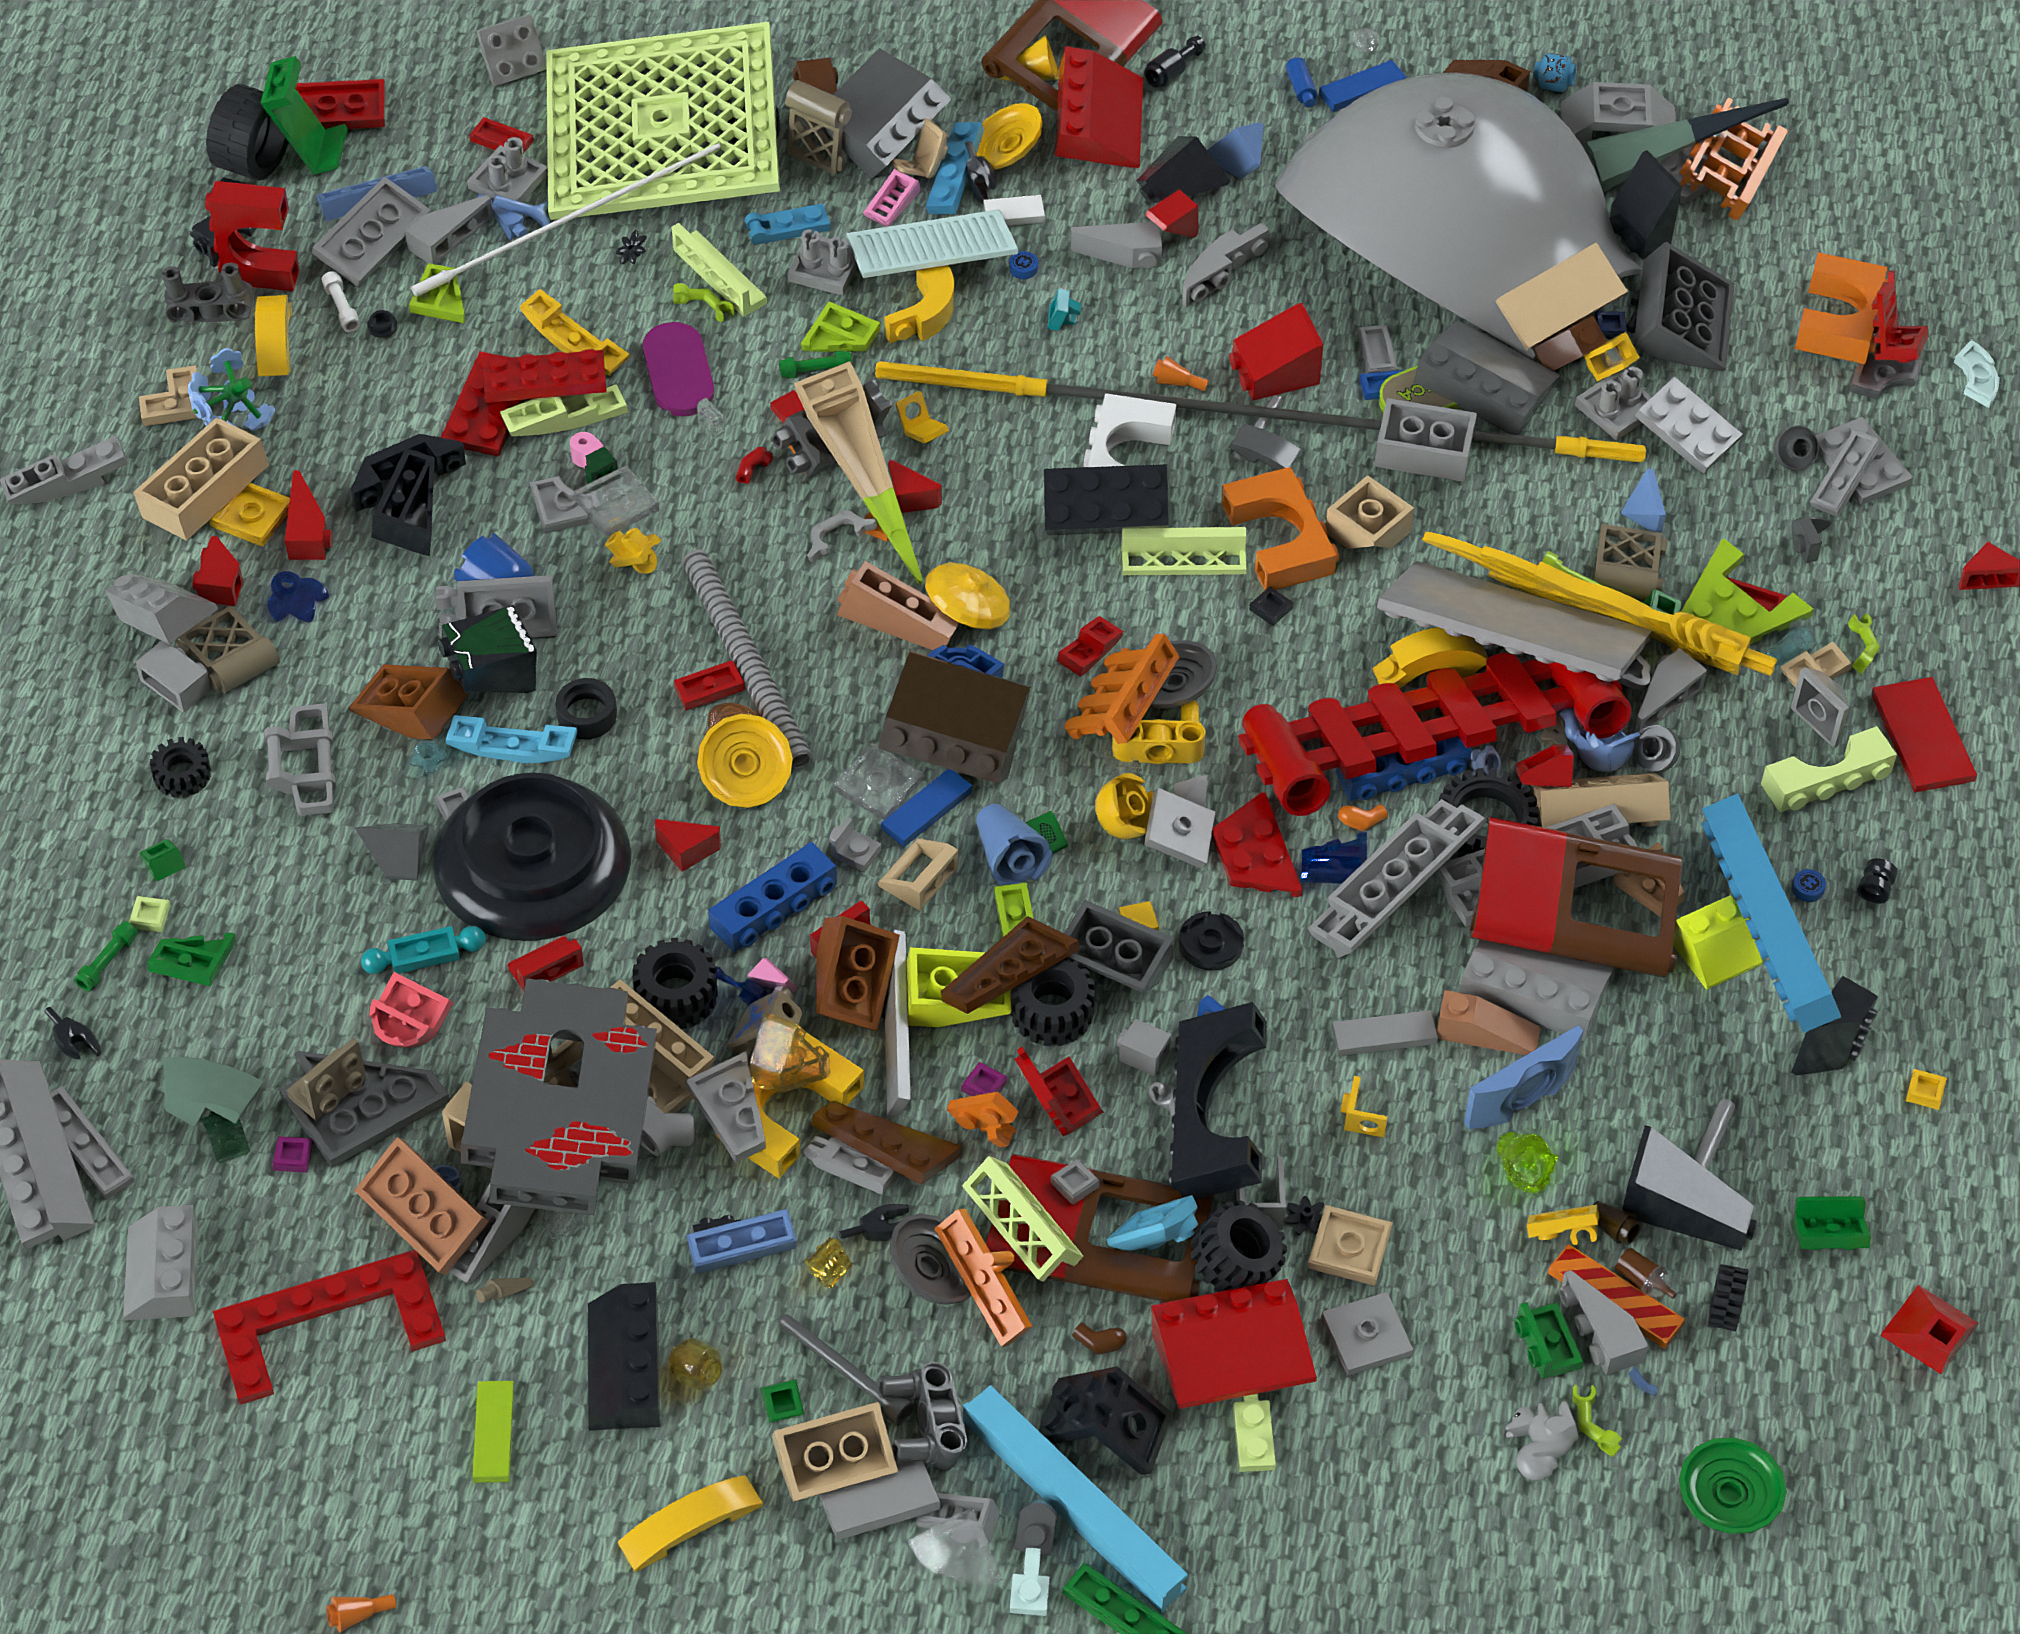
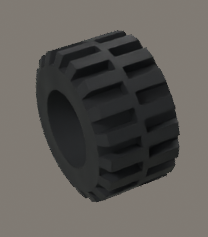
M671 938V942L665 943L664 939L657 941L656 947L649 945L645 948V954H639L636 958L637 964L633 965L632 970L633 988L636 993L675 1025H679L680 1029L687 1028L686 1023L689 1022L693 1026L700 1023V1016L706 1019L710 1015V1008L714 1009L716 997H718L715 962H713L709 952L704 953L703 946L700 944L693 946L692 941L685 939L684 942H679L678 938ZM671 978H683L690 981L686 986L675 989L660 985Z
M1067 957L1011 989L1012 1022L1015 1027H1019V1033L1023 1037L1030 1034V1041L1036 1044L1038 1040H1043V1046H1051V1042L1057 1041L1058 1046L1065 1045V1039L1069 1038L1071 1042L1078 1039V1032L1084 1035L1088 1030V1025L1092 1023L1094 1013L1093 979H1090L1089 971L1086 968L1081 969V963L1076 960L1072 963L1069 962ZM1055 994L1066 998L1068 1001L1060 1005H1046L1037 999L1044 995Z
M1237 1200L1234 1204L1230 1201L1219 1207L1195 1230V1237L1191 1239L1190 1244L1194 1249L1191 1252L1192 1260H1197V1264L1194 1267L1197 1273L1201 1272L1204 1275L1202 1280L1207 1285L1209 1283L1213 1284L1215 1291L1222 1292L1267 1283L1285 1264L1286 1258L1283 1255L1287 1253V1245L1282 1243L1285 1239L1284 1233L1277 1229L1279 1224L1275 1219L1272 1221L1268 1217L1269 1213L1266 1210H1258L1257 1205L1251 1202L1246 1206L1244 1201ZM1232 1242L1237 1244L1242 1249L1245 1256H1243L1236 1250Z

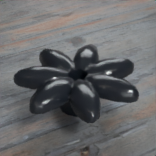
M634 230L630 239L625 236L622 237L621 240L624 246L616 250V254L622 255L620 264H625L628 259L632 264L636 263L637 257L646 252V249L640 245L645 242L647 236H639L638 231Z
M1303 1196L1301 1206L1295 1203H1288V1209L1294 1214L1287 1216L1284 1221L1287 1224L1298 1223L1296 1227L1298 1235H1301L1307 1226L1312 1233L1317 1235L1319 1229L1317 1223L1321 1222L1323 1215L1319 1213L1324 1208V1203L1319 1202L1312 1206L1307 1196Z

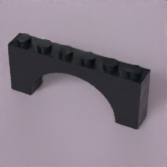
M1253 1002L1179 1021V1036L1175 1039L1178 1056L1177 1062L1174 1064L1176 1075V1089L1173 1090L1175 1115L1171 1118L1174 1136L1173 1142L1170 1144L1172 1170L1169 1171V1181L1171 1187L1177 1190L1183 1198L1192 1195L1194 1200L1262 1183V1154L1249 1136L1225 1137L1217 1135L1210 1131L1208 1122L1211 1099L1222 1078L1240 1060L1251 1053L1266 1048L1267 1021Z

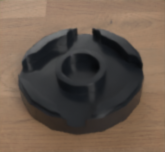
M1212 911L1201 912L1191 916L1183 923L1179 934V950L1184 959L1194 967L1204 970H1221L1233 965L1240 958L1244 949V933L1238 922L1223 913H1220V915L1211 914Z

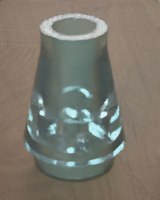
M1806 626L1794 627L1778 643L1768 649L1767 654L1778 659L1776 664L1778 666L1792 660L1805 651L1811 654L1812 649L1816 647V641Z

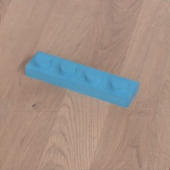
M981 122L954 123L947 143L948 149L945 159L941 161L926 204L928 213L956 214L968 180L967 162L971 160L965 143L971 141L977 153L984 133Z

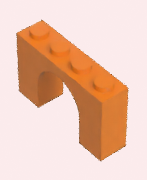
M1818 252L1808 293L1843 300L1854 306L1859 312L1850 315H1836L1804 308L1795 349L1865 364L1868 352L1874 354L1876 343H1874L1875 335L1872 334H1876L1879 326H1873V319L1878 310H1872V302L1883 282H1888V279H1885L1887 267Z
M1291 466L1222 485L1221 505L1232 526L1263 517H1278L1294 524L1301 533L1289 543L1256 551L1255 572L1264 590L1269 586L1278 590L1335 574L1336 562L1339 561V552L1336 545L1330 543L1324 522H1319L1316 516L1315 505L1311 499H1307L1304 493L1303 482L1300 477L1296 478Z

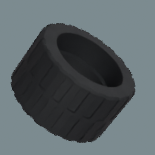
M235 84L222 94L211 114L206 138L207 155L211 164L215 167L256 181L264 180L280 164L289 141L261 105L263 91L244 84Z

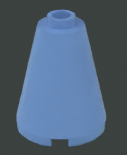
M990 804L978 813L976 824L991 875L997 883L1003 886L1019 884L1031 878L1034 881L1038 880L1049 868L1052 860V852L1046 838L1000 804Z

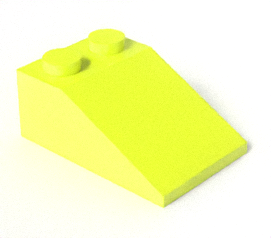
M910 947L906 960L909 1026L943 1027L1010 1014L1011 991L1005 992L966 1014L942 1002L940 991L985 952Z

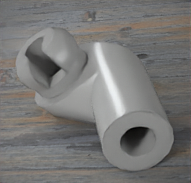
M1161 1082L1151 1084L1148 1094L1152 1101L1169 1110L1172 1118L1175 1115L1173 1090L1176 1088Z

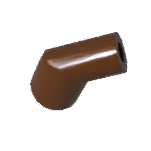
M1083 1322L1075 1328L1072 1337L1099 1355L1117 1351L1127 1341L1126 1332L1121 1328H1110L1095 1332Z

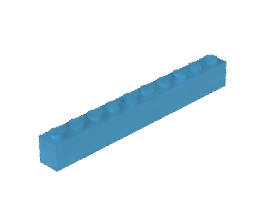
M1737 793L1702 808L1707 821L1702 822L1701 825L1708 841L1715 838L1714 841L1710 842V845L1717 860L1724 858L1718 861L1726 879L1733 878L1727 882L1734 898H1742L1736 902L1743 918H1751L1745 922L1752 938L1760 937L1759 940L1754 942L1762 960L1768 957L1770 959L1765 961L1764 964L1771 980L1779 979V981L1773 984L1781 1002L1788 999V1002L1784 1003L1783 1006L1790 1022L1798 1021L1804 1033L1841 1018L1831 990L1739 794Z

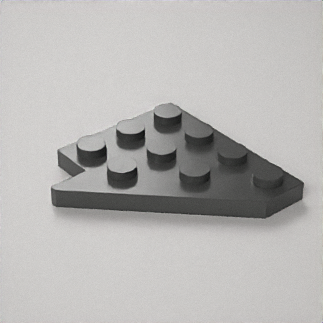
M305 1051L294 1053L296 1061L305 1073H308L328 1056ZM363 1060L366 1079L356 1091L348 1093L341 1099L334 1110L325 1113L316 1121L288 1098L287 1089L300 1078L280 1088L279 1091L281 1098L333 1168L450 1102L449 1093L431 1070Z

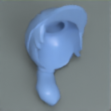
M1573 707L1560 710L1559 713L1565 721L1566 736L1577 745L1576 749L1580 759L1589 768L1597 772H1612L1625 765L1632 754L1634 740L1641 736L1639 732L1626 736L1620 731L1608 738H1597L1594 733L1590 736L1589 732L1580 728V722L1575 716Z

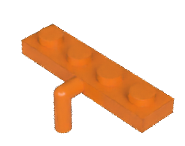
M957 1209L934 1229L1000 1346H1008L1033 1327L1002 1273L1005 1268L1013 1263L1014 1255L1010 1251L990 1252L967 1210Z

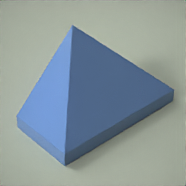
M1651 468L1647 469L1622 509L1621 514L1650 531L1662 533L1666 514L1654 469Z

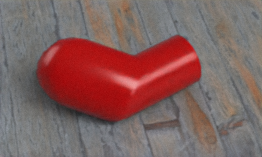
M761 446L741 459L735 477L736 481L749 484L754 468L758 464L767 467L773 460V453L767 451V447Z

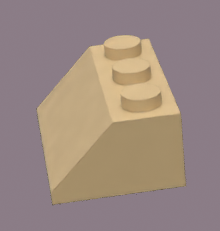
M879 1402L779 1429L771 1435L779 1465L793 1502L898 1472Z

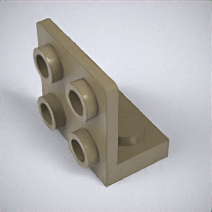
M353 1038L342 1048H336L287 1089L288 1098L315 1121L325 1113L334 1110L341 1099L348 1093L356 1091L366 1079L359 1042Z

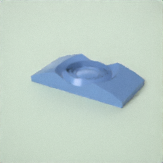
M1579 1025L1470 1087L1464 1119L1465 1126L1468 1129H1476L1507 1123L1514 1110L1523 1109L1533 1104L1543 1095H1555L1567 1082L1576 1067L1583 1029Z

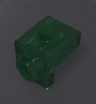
M211 1112L209 1116L201 1118L218 1163H223L250 1152L240 1119L235 1124L215 1112Z

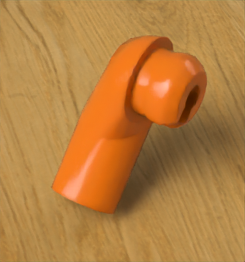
M1381 804L1368 811L1355 806L1345 805L1339 809L1338 818L1346 826L1359 831H1366L1388 818V813Z

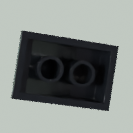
M1648 150L1642 152L1613 201L1609 217L1614 233L1618 234L1626 242L1629 250L1635 252L1642 260L1647 258L1663 243H1672L1682 185Z

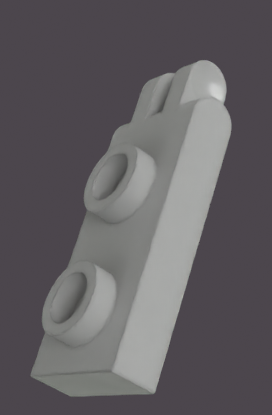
M816 1136L804 1150L805 1156L813 1160V1164L817 1168L883 1195L898 1175V1172L834 1137L826 1140Z

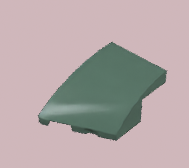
M164 1057L160 1064V1069L164 1071L162 1089L165 1094V1111L196 1127L208 1109L236 1124L264 1082L233 1067L198 1058Z

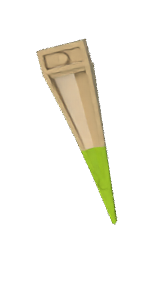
M849 361L795 382L794 389L807 413L808 419L917 583L922 585L923 578L888 473L864 389L851 362Z

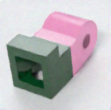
M579 432L571 437L572 461L577 466L585 469L587 485L593 491L619 478L617 460L594 435L588 432Z

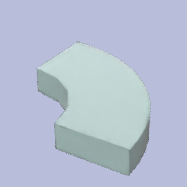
M1971 340L1956 355L1954 363L1967 376V385L1963 394L1989 408L1996 398L2000 380L1992 357L1984 348Z

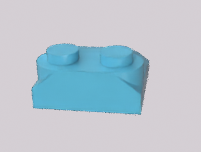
M1190 1195L1138 1211L1111 1234L1106 1241L1109 1246L1121 1250H1140L1144 1248L1153 1250L1172 1239H1175L1176 1242L1188 1239L1194 1235L1193 1229L1198 1225L1194 1216L1198 1208L1193 1196Z

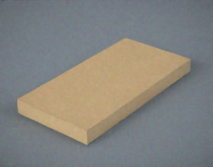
M1596 242L1500 296L1495 302L1526 351L1623 297L1628 291Z

